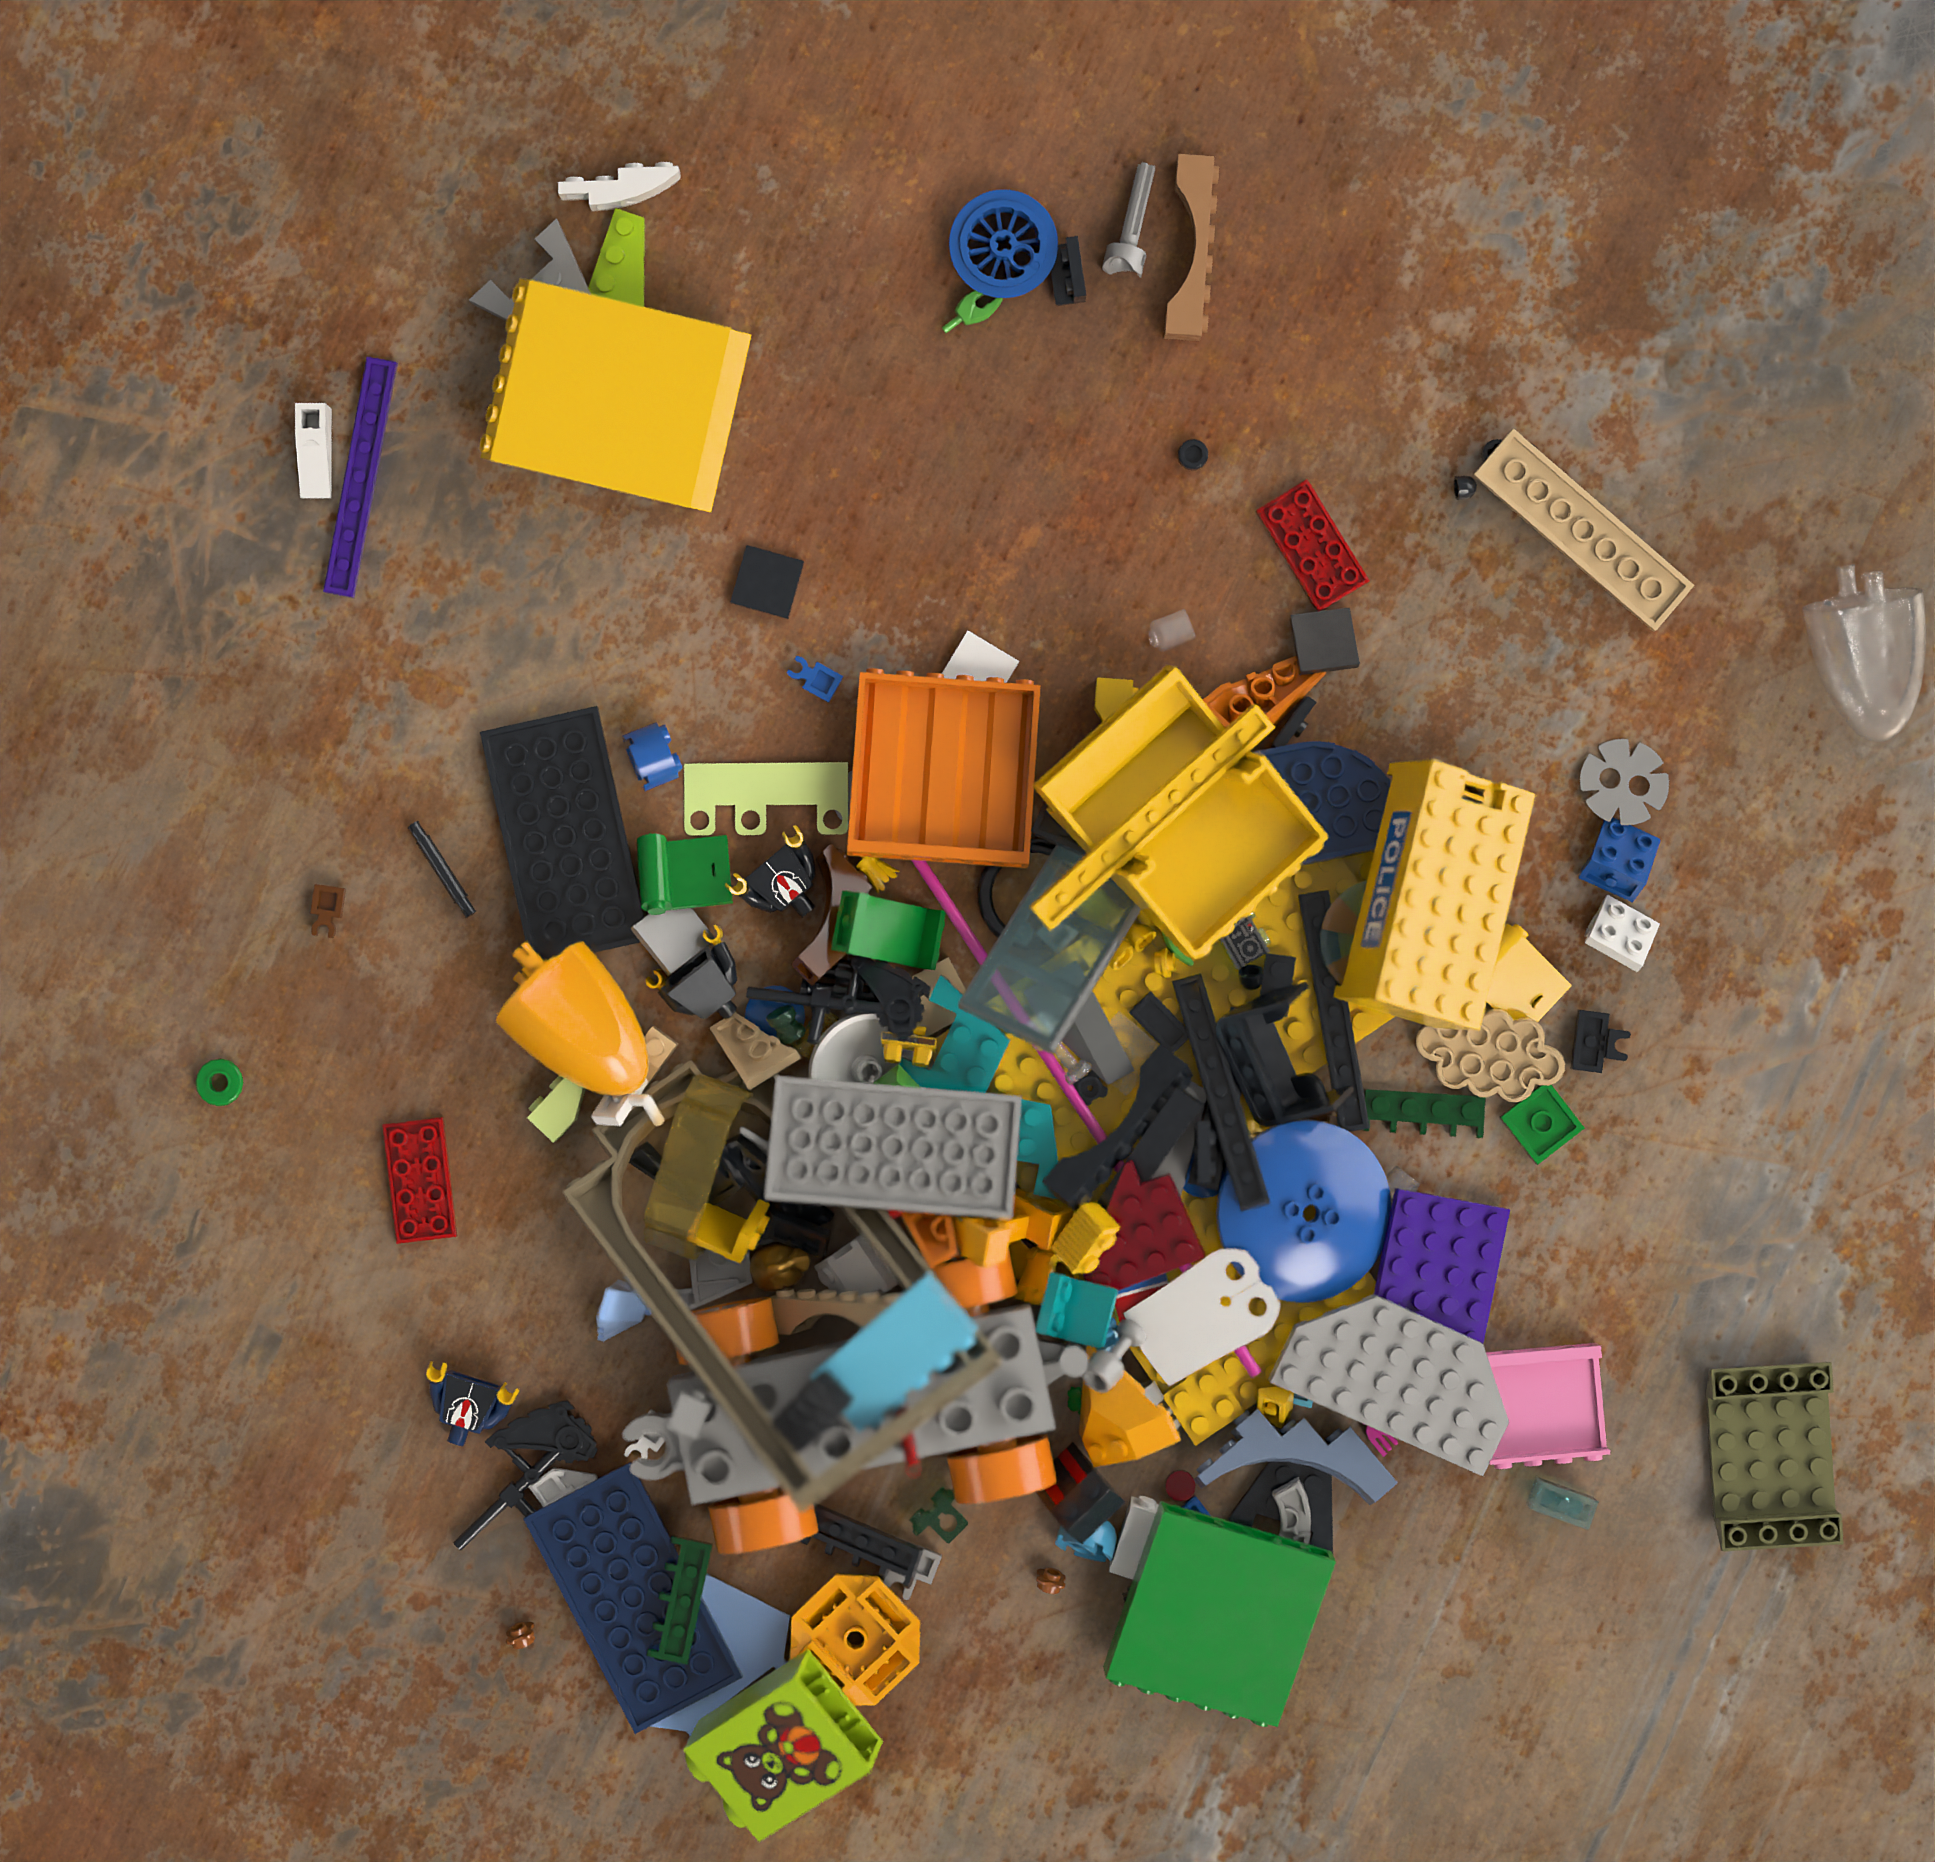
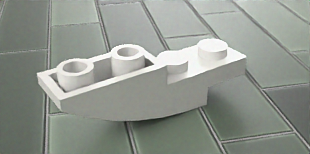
M658 162L655 164V167H643L641 163L625 164V168H618V180H614L612 176H598L596 181H584L582 177H568L566 182H558V193L561 200H589V206L592 211L611 210L649 199L668 189L681 179L679 167L673 166V163Z

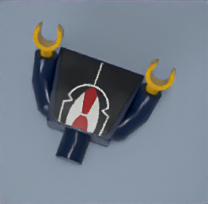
M430 1361L426 1376L429 1379V1392L434 1411L440 1415V1422L452 1425L447 1441L458 1446L465 1445L469 1431L480 1434L484 1429H492L503 1420L519 1393L518 1388H516L514 1393L508 1392L506 1390L507 1382L500 1386L453 1370L448 1371L445 1375L446 1363L442 1364L441 1370H437L432 1365L433 1361Z

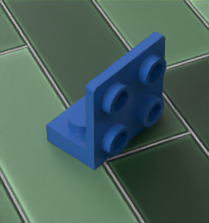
M1612 817L1610 822L1603 820L1593 852L1581 868L1578 878L1633 903L1647 883L1660 839L1631 825H1621L1620 820Z

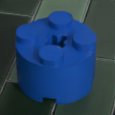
M655 722L622 735L623 742L630 741L631 745H629L626 751L638 780L645 779L647 783L642 786L644 791L679 778L678 772L683 767L677 753L671 754L668 744L671 742V737L665 724L659 726Z

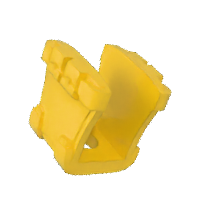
M1032 1247L1026 1255L1028 1262L1018 1285H1016L1018 1293L1014 1296L1021 1301L1042 1306L1050 1272L1077 1280H1082L1084 1277L1082 1273L1073 1274L1052 1250Z

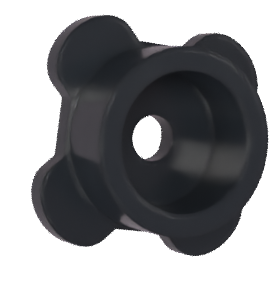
M1093 1070L1089 1071L1088 1075L1081 1079H1074L1072 1083L1087 1106L1091 1105L1092 1101L1098 1097H1106L1108 1093L1107 1087L1102 1085L1100 1077ZM1092 1085L1093 1090L1089 1091L1087 1086Z

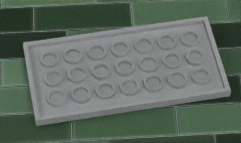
M776 1076L765 1200L1012 1220L1021 1096Z

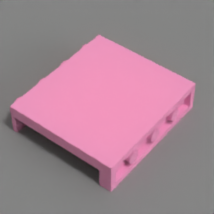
M1586 1343L1486 1352L1509 1420L1492 1459L1489 1460L1490 1465L1494 1464L1495 1469L1512 1468V1463L1524 1462V1466L1542 1465V1460L1554 1459L1556 1464L1571 1463L1573 1457H1584V1461L1602 1460V1455L1610 1454V1449L1607 1448L1599 1366V1358H1602L1601 1345Z

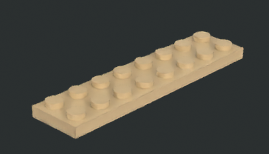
M1514 428L1473 474L1479 482L1653 632L1661 626L1695 586Z

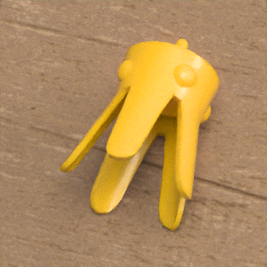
M861 857L862 860L856 866L867 876L877 893H879V889L884 891L885 886L883 882L887 883L889 877L896 878L897 874L895 872H900L879 858Z

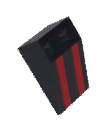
M1072 1442L1053 1460L1057 1482L1035 1492L1065 1531L1083 1544L1125 1501L1097 1468L1093 1467V1464L1077 1445Z

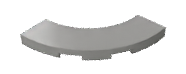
M1299 1477L1272 1491L1281 1519L1279 1536L1309 1544L1311 1535L1310 1506L1305 1489Z

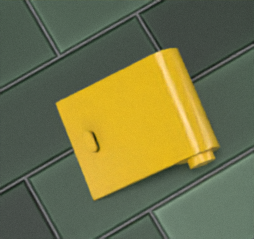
M1506 923L1486 1003L1493 1009L1506 1011L1513 1020L1531 1018L1538 1022L1572 985L1526 939L1528 933L1517 923L1513 926Z

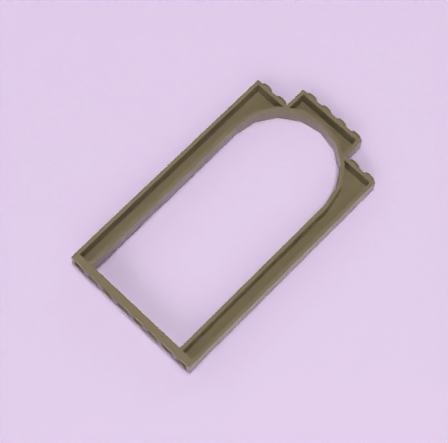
M690 1060L686 1064L681 1063L671 1070L670 1075L663 1080L651 1083L643 1094L652 1097L664 1120L690 1108H699L703 1105L704 1107L729 1106L757 1115L772 1127L776 1076H779V1074L776 1073L749 1090L735 1070L732 1073L721 1075L715 1081V1085L711 1086L692 1060ZM633 1106L621 1126L596 1124V1127L592 1129L596 1140L610 1159L598 1162L586 1176L576 1178L567 1185L566 1190L563 1191L567 1203L800 1514L1002 1366L1000 1355L978 1329L973 1335L975 1342L964 1352L957 1349L953 1353L964 1369L815 1477L798 1453L771 1427L773 1421L634 1237L622 1213V1178L635 1147L656 1126L652 1123L643 1106ZM838 1206L905 1292L927 1272H930L955 1300L885 1209Z

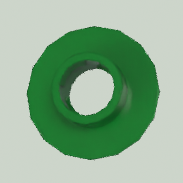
M221 1058L210 1060L197 1073L196 1089L200 1097L210 1105H229L242 1092V1073L237 1065L229 1060ZM219 1073L225 1075L228 1080V1085L223 1091H217L212 1086V1078Z

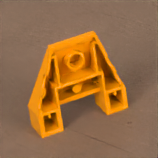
M1017 1188L1013 1196L1012 1220L952 1215L956 1245L962 1256L973 1261L976 1266L989 1268L994 1264L1005 1262L1008 1243L1026 1238L1036 1243L1040 1249L1051 1250V1246L1054 1245L1057 1237L1060 1236V1233L1067 1226L1066 1224L1073 1218L1074 1211L1046 1197H1042L1039 1201L1026 1197L1027 1191Z

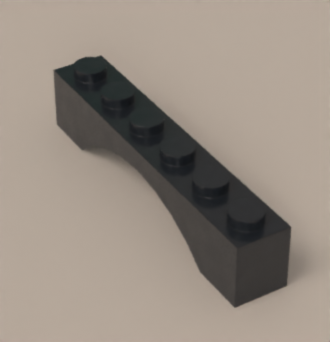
M1160 1044L1140 1068V1082L1136 1098L1129 1113L1119 1127L1093 1148L1074 1156L1061 1158L1042 1181L1047 1190L1075 1213L1080 1205L1089 1203L1095 1189L1100 1184L1105 1183L1110 1178L1114 1167L1130 1155L1132 1146L1139 1138L1143 1137L1175 1089L1180 1086L1185 1090L1189 1086L1193 1074L1188 1065Z

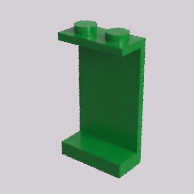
M842 890L831 950L916 968L935 970L939 959L942 932L945 928L946 912L877 898L861 892Z

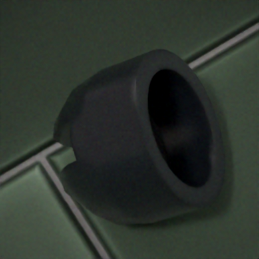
M1466 475L1455 476L1454 493L1456 499L1464 500L1471 498L1477 490L1476 481Z
M1246 965L1239 969V981L1245 989L1249 991L1256 990L1262 985L1263 969L1260 966Z

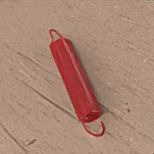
M908 1408L895 1410L896 1418L907 1411ZM913 1431L901 1439L907 1473L911 1477H916L920 1474V1466L918 1467L919 1472L917 1475H911L908 1472V1467L919 1464Z

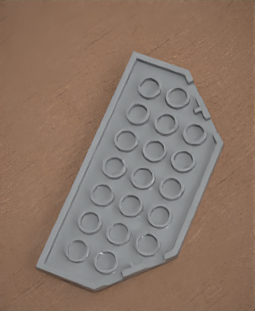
M1375 1294L1367 1296L1362 1301L1352 1305H1344L1323 1313V1316L1308 1322L1305 1320L1295 1324L1268 1378L1275 1385L1481 1476L1484 1475L1490 1463L1489 1460L1492 1459L1509 1424L1489 1360L1480 1341Z

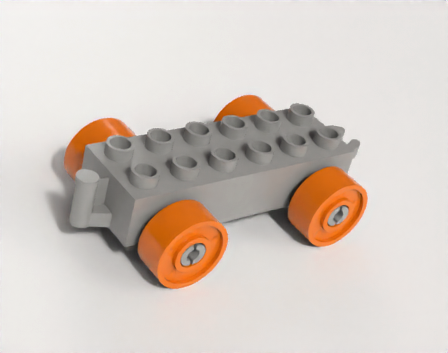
M1007 1248L1005 1262L994 1264L989 1268L976 1266L973 1261L962 1256V1254L952 1256L931 1269L1000 1355L1002 1366L913 1431L917 1456L919 1458L961 1449L947 1455L955 1501L958 1504L996 1501L1049 1487L1057 1482L1048 1436L1045 1434H1034L1055 1429L1047 1385L1063 1374L1070 1375V1377L1082 1375L1088 1367L1087 1354L1083 1347L1076 1342L1062 1344L1037 1339L1030 1303L1028 1302L989 1310L988 1303L1005 1299L1018 1293L1009 1248ZM771 1297L739 1300L691 1311L772 1420L812 1381L810 1376L850 1340L846 1339L751 1359L750 1352L780 1343ZM675 1347L678 1364H688ZM953 1353L950 1355L953 1360L943 1370L939 1372L935 1368L927 1375L930 1380L917 1392L914 1388L909 1390L905 1394L908 1398L906 1400L907 1405L904 1402L897 1409L911 1408L964 1369ZM694 1371L673 1375L667 1384L673 1412L683 1390L690 1392L691 1388L700 1390L708 1394L707 1400L712 1401L696 1440L667 1428L673 1412L668 1414L660 1412L646 1413L635 1418L625 1428L623 1436L628 1441L638 1440L644 1434L655 1432L660 1434L666 1442V1451L661 1458L657 1460H648L646 1458L635 1460L630 1467L633 1475L645 1480L660 1479L670 1475L673 1471L685 1469L692 1505L722 1499L708 1506L717 1553L736 1554L762 1550L809 1537L819 1531L814 1505L801 1514L798 1512ZM891 1407L883 1413L885 1419L873 1430L866 1427L861 1433L842 1414L805 1451L799 1452L798 1455L813 1475L817 1477L896 1419V1413ZM901 1440L862 1469L904 1461L905 1457Z

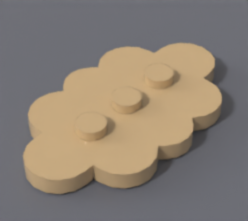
M1492 1009L1485 1012L1480 1031L1433 1028L1423 1025L1416 1035V1046L1419 1053L1424 1058L1437 1062L1436 1074L1439 1081L1444 1086L1454 1089L1468 1086L1469 1090L1478 1097L1487 1098L1498 1093L1509 1102H1520L1531 1095L1535 1084L1548 1086L1554 1084L1562 1078L1565 1071V1061L1562 1054L1556 1048L1544 1045L1545 1033L1542 1026L1536 1020L1531 1018L1513 1020L1502 1009Z

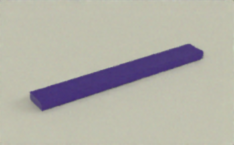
M372 357L366 358L323 589L324 593L350 598L355 597L398 365L394 361Z

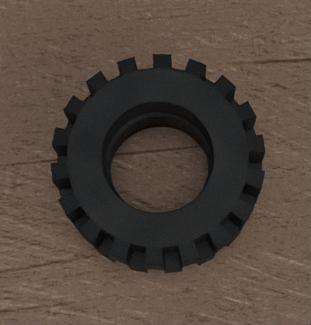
M828 1370L823 1371L774 1417L771 1427L796 1453L803 1452L851 1406L854 1397Z

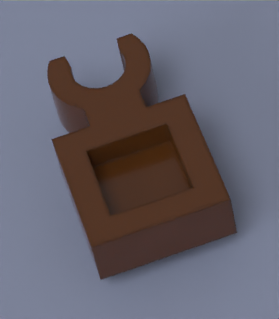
M314 885L310 914L319 916L318 920L312 925V935L318 936L319 928L322 925H326L329 929L328 938L335 937L336 926L333 923V917L342 918L346 895L345 888Z

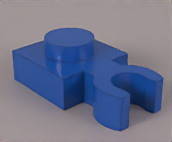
M796 656L795 661L801 663L803 668L800 673L788 670L787 674L789 677L795 680H806L802 688L829 703L844 677L819 662L812 669L804 658Z

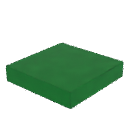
M1552 1085L1538 1086L1529 1097L1516 1103L1500 1116V1119L1536 1165L1540 1164L1585 1129Z

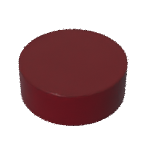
M1185 1470L1171 1472L1165 1481L1167 1494L1176 1501H1185L1191 1498L1196 1489L1193 1476Z

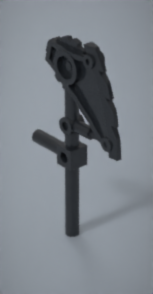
M848 954L847 961L851 963L853 974L851 981L848 982L846 996L843 998L832 997L830 990L813 989L812 994L749 986L746 997L747 999L811 1006L813 1015L807 1042L816 1045L819 1044L825 1014H830V1009L843 1010L847 1015H852L855 1012L876 1014V1017L880 1018L879 1024L882 1028L887 1027V1031L892 1033L893 1038L898 1037V1040L909 1038L910 1035L914 1034V1029L917 1028L916 1024L921 1023L924 1018L922 1015L925 1012L924 1004H921L922 999L920 997L924 995L929 999L930 986L916 976L913 979L902 968L895 966L894 969L886 961L877 959L874 961L871 958ZM858 976L867 985L877 1002L856 1000L859 985L857 982Z
M568 1400L548 1405L549 1408L533 1410L527 1413L529 1417H518L507 1424L508 1428L497 1430L484 1441L490 1448L495 1445L496 1448L503 1449L524 1475L516 1483L512 1480L499 1493L500 1498L453 1542L460 1551L508 1506L510 1508L515 1506L525 1517L535 1512L536 1510L523 1498L524 1491L532 1483H536L540 1475L556 1460H565L566 1463H573L574 1460L579 1462L581 1460L588 1461L589 1457L594 1458L598 1448L595 1447L597 1441L591 1435L592 1428L589 1424H585L583 1418H574V1415L569 1416L567 1411L575 1409V1407ZM512 1449H533L548 1452L531 1466L520 1454L517 1455Z

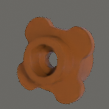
M1055 1568L1037 1570L1039 1575L1036 1578L1038 1582L1037 1587L1041 1591L1049 1594H1058L1061 1589L1065 1588L1066 1584L1063 1581L1066 1580V1576Z
M519 1622L511 1626L506 1632L508 1637L505 1641L506 1644L512 1645L514 1649H522L529 1646L535 1640L534 1631L532 1630L535 1626L534 1623Z

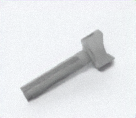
M1144 162L1138 164L1120 243L1108 244L1102 269L1107 274L1132 271L1136 272L1140 278L1142 276L1146 252L1138 248L1137 244L1155 172V166L1148 165Z

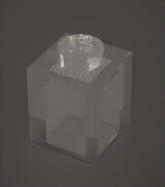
M1185 609L1151 622L1152 630L1147 631L1153 648L1159 647L1161 653L1196 638Z

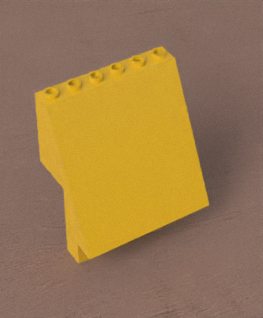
M520 279L519 284H516L513 290V311L506 321V331L508 334L506 343L502 345L499 353L501 366L499 374L493 380L492 389L495 393L493 402L488 406L486 412L488 425L486 434L482 435L479 444L480 458L711 512L751 335L731 330V328L533 280Z
M1166 665L1032 786L1049 805L1046 811L1088 853L1225 728L1177 667ZM1248 752L1110 878L1185 956L1196 960L1208 954L1212 949L1211 945L1217 939L1230 934L1234 929V924L1241 917H1247L1254 912L1257 907L1256 904L1263 897L1272 895L1279 888L1278 884L1286 876L1289 877L1295 874L1301 868V863L1308 856L1317 854L1323 848L1322 843L1329 837L1265 756Z

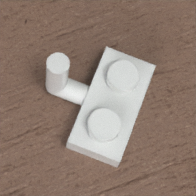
M647 1079L633 1093L622 1096L604 1095L592 1114L596 1124L621 1126L633 1106H643L654 1126L661 1125L664 1122V1117L652 1097L647 1094H641L648 1083Z

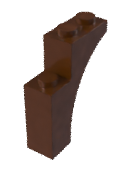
M832 844L825 848L816 859L825 888V907L822 922L813 941L791 964L811 986L847 954L831 950L842 890L867 894L872 888L867 876L862 871L856 870L848 862L847 855Z

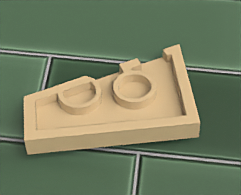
M736 1012L730 1018L722 1019L710 1027L714 1037L749 1090L801 1058L792 1047L788 1048L781 1044L776 1037L765 1034L758 1026Z

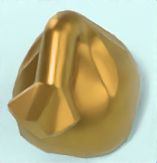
M780 1242L770 1243L757 1250L752 1256L750 1262L751 1277L755 1284L763 1291L776 1292V1290L787 1289L797 1284L804 1276V1272L808 1270L810 1265V1257L808 1253L799 1248H793Z

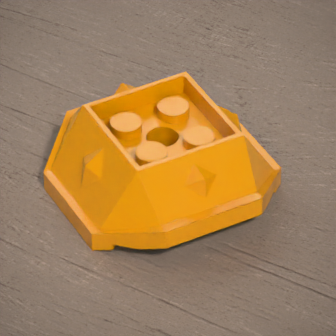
M836 1573L792 1615L790 1660L809 1649L854 1706L876 1705L919 1664L920 1619L879 1576ZM852 1631H858L863 1634L864 1641L859 1645L851 1644L847 1638L848 1634Z

